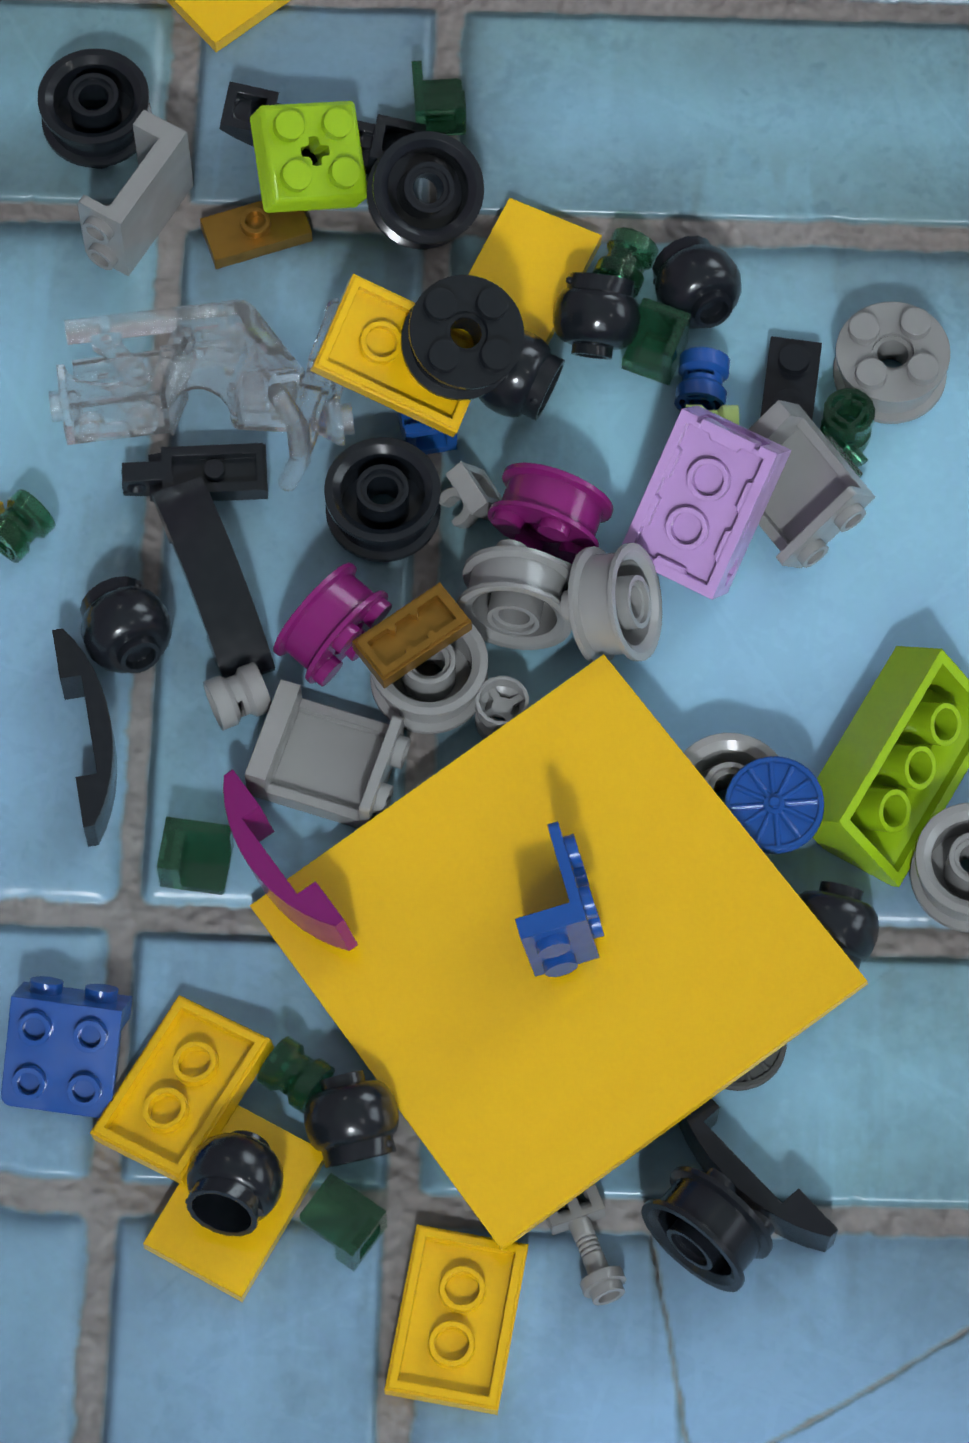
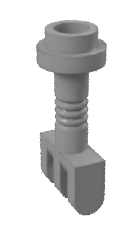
M596 1184L583 1192L587 1202L579 1204L576 1197L565 1205L566 1209L555 1212L546 1220L552 1236L567 1230L571 1231L588 1274L581 1280L580 1287L585 1297L591 1298L594 1305L600 1306L614 1302L624 1295L625 1289L623 1284L626 1282V1277L620 1266L608 1265L600 1243L597 1241L598 1238L595 1236L596 1233L591 1222L605 1217V1206Z

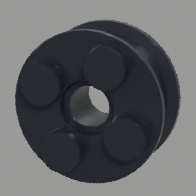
M97 48L70 53L56 61L47 70L38 89V107L42 117V129L45 139L52 150L64 160L78 166L104 169L121 163L136 153L133 123L143 110L150 113L152 111L149 103V89L146 78L140 68L126 56L111 50ZM90 107V108H100V109H98V110H88V109H86V108Z
M415 132L400 138L378 157L367 179L366 200L374 223L390 240L411 249H434L454 240L475 221L484 199L483 175L474 155L455 138L439 132ZM425 178L434 184L437 191L434 203H424L415 196L413 185L416 179Z
M472 275L446 277L429 286L408 313L401 331V351L406 367L411 375L429 392L450 400H471L490 393L516 365L524 345V325L515 302L498 285L487 279ZM459 328L467 331L473 339L474 346L472 348H462L456 345L451 338L450 330Z
M388 437L366 439L351 445L339 454L327 472L324 485L327 524L335 540L349 553L373 562L402 560L421 550L435 534L441 515V505L439 503L441 496L440 479L430 458L416 446L400 439ZM378 494H388L395 498L391 503L384 505L371 501Z
M688 1166L676 1167L670 1174L671 1187L660 1200L650 1199L643 1205L641 1213L644 1223L660 1246L687 1271L717 1289L736 1292L743 1286L745 1282L743 1271L754 1258H766L772 1251L773 1242L771 1235L774 1233L775 1228L766 1216L750 1208L734 1193L736 1190L734 1184L719 1170L709 1168L706 1172H702Z

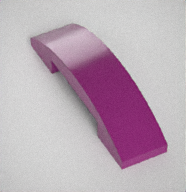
M232 769L224 775L223 793L228 823L241 854L264 892L288 919L315 938L347 951L356 947L358 944L345 920L316 881L298 894L260 844V841L275 831L262 808L235 771Z

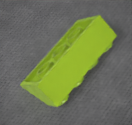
M895 647L817 777L824 796V814L820 827L813 838L824 850L894 887H900L910 870L911 861L923 828L931 818L946 808L969 768V679L942 648Z

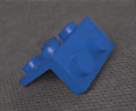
M558 821L547 824L569 903L515 919L521 942L535 977L543 974L548 977L563 976L577 969L580 963L600 958L594 939L605 936L575 836L571 834L563 837Z
M47 976L32 977L30 982H23L11 996L1 1099L6 1105L100 1118L109 1102L112 1101L115 1093L121 1030L130 1019L133 996L118 994L119 989L117 987L107 984H87L85 990L63 987L64 981L58 978Z

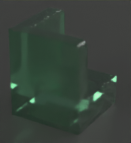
M411 61L414 121L426 124V131L439 132L449 136L466 135V103L461 80L458 78L423 80L422 61Z
M643 298L639 306L640 325L638 333L626 349L622 358L621 369L670 386L679 365L680 354L686 349L688 344L691 313Z
M166 817L157 862L160 887L217 895L224 894L226 892L234 848L230 826Z
M330 1173L299 1216L300 1222L335 1247L336 1259L353 1271L356 1270L387 1228V1211L332 1173Z

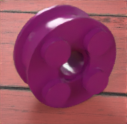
M523 462L514 463L505 468L502 475L503 483L506 486L501 501L493 503L488 511L490 522L499 532L509 539L523 543L528 548L546 552L570 564H573L576 555L582 549L593 546L599 547V542L595 537L599 525L608 521L614 510L612 502L602 491L571 473L542 464Z
M351 562L345 563L334 570L304 599L286 622L274 643L273 651L278 656L288 653L307 669L305 679L310 684L317 682L321 687L325 686L338 673L343 665L342 660L346 656L352 661L358 659L359 656L353 650L352 641L380 623L392 608V604L388 601V594L384 590L374 593L355 577L357 568Z

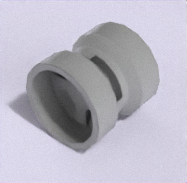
M254 662L237 668L235 675L228 678L218 675L203 681L208 702L222 731L238 725L241 717L249 714L258 717L269 711L272 703L262 675Z
M496 676L484 682L481 690L476 695L475 725L478 734L483 739L529 708V696L526 688L520 681L510 676ZM494 717L502 718L504 721L497 720Z

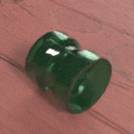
M625 227L616 228L607 242V255L598 260L592 273L617 276L634 281L636 292L633 298H635L644 284L643 273L652 268L659 249L651 238L642 232Z
M844 388L829 395L824 403L820 430L843 458L857 456L868 446L875 419L876 409L873 401L866 393L858 389Z
M18 489L7 500V508L0 514V553L14 563H18L29 553L30 544L36 538H45L56 526L53 517L42 503L23 489Z
M287 1036L277 1044L263 1063L257 1076V1082L270 1091L279 1090L284 1093L288 1098V1104L303 1114L310 1096L322 1091L320 1080L333 1077L335 1068L322 1058L312 1059L305 1054L304 1046L291 1036Z

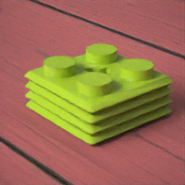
M352 101L262 105L250 116L263 210L266 213L355 208L367 199V182L356 109ZM305 148L309 149L316 156L317 162L312 165L310 157H302L301 152Z

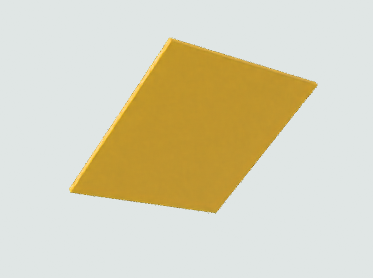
M604 654L287 879L297 894L316 881L345 920L358 944L356 947L347 951L315 938L288 919L267 894L250 905L253 912L376 1080L387 1085L393 1093L398 1110L502 1251L868 985L866 978ZM558 821L563 837L571 834L575 836L605 936L594 939L600 958L580 963L577 969L563 976L548 977L543 974L535 977L521 942L515 919L569 903L547 824Z

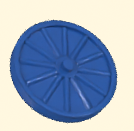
M769 756L746 764L734 775L725 795V805L762 851L767 854H782L800 848L815 835L823 819L824 796L817 778L807 767L790 758Z

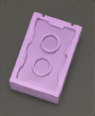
M698 405L682 408L622 545L626 543L641 545L652 559L656 573L711 600L727 594L791 450Z

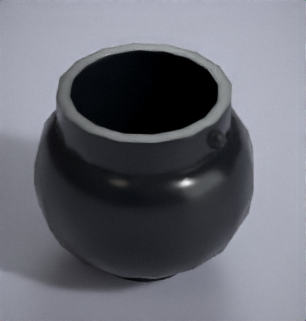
M698 235L685 236L670 243L659 253L652 267L653 284L655 285L656 299L659 307L673 323L687 329L712 328L720 325L730 316L742 293L741 275L737 265L724 250L712 246L706 238Z
M569 273L566 278L567 289H564L558 295L553 310L555 332L560 340L572 345V355L610 360L612 359L613 350H620L629 346L638 333L640 307L637 300L633 298L636 292L634 289L635 282L626 278L604 274Z
M524 330V345L516 365L494 390L479 397V399L487 408L497 414L512 418L523 414L536 421L544 410L557 384L565 360L551 354L550 347L542 338Z
M127 576L113 577L97 584L83 598L80 606V613L83 619L81 636L86 651L93 661L105 670L116 673H141L150 669L158 662L169 646L172 624L164 603L154 593L144 588L140 580Z
M821 881L819 890L804 891L799 897L859 970L861 961H865L871 955L876 945L879 933L878 915L872 906L862 901L864 891L840 883Z
M363 1070L320 1080L322 1091L310 1096L305 1105L304 1126L311 1145L317 1151L322 1152L325 1168L396 1152L393 1134L398 1128L399 1114L394 1095L387 1085L379 1080L366 1081Z
M237 1130L210 1137L196 1150L188 1166L187 1188L189 1195L185 1203L191 1217L201 1226L226 1236H244L252 1233L257 1227L258 1222L265 1218L276 1206L283 1189V1167L266 1140L255 1133Z

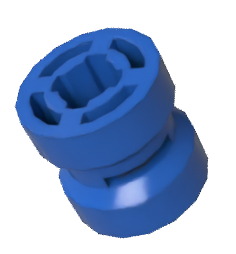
M692 347L680 354L678 374L681 376L682 381L676 386L674 405L678 410L681 411L682 408H685L686 404H700L707 410H718L722 405H726L727 391L722 385L729 377L730 358L727 354L709 347Z

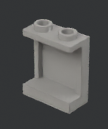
M143 110L133 123L138 167L110 205L105 206L83 195L77 203L85 252L90 260L105 270H112L114 268L127 276L134 270L194 186L187 132L146 110Z
M778 400L748 429L791 450L760 519L759 526L781 551L776 558L782 566L807 568L824 557L829 549L826 544L840 531L846 532L864 518L866 515L864 508L875 496L799 404Z
M280 679L245 772L246 788L254 797L360 828L390 805L394 786L387 783L393 767L402 769L411 742V738L404 736V718L393 715L390 724H386L302 698L301 685Z

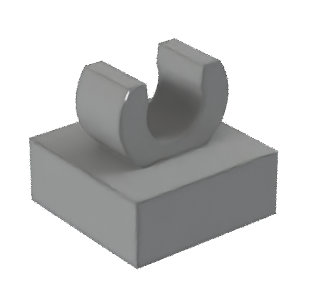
M460 461L445 474L453 487L447 488L441 493L439 503L442 506L451 508L459 500H462V512L451 522L456 527L467 529L473 526L478 518L490 521L488 518L489 508L493 503L501 501L502 497L484 469Z

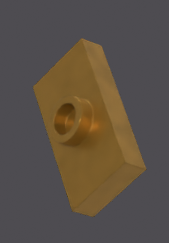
M262 201L200 218L201 230L216 269L313 241L312 231L304 211L266 213L263 210Z
M439 582L354 639L352 647L385 689L472 630V621Z

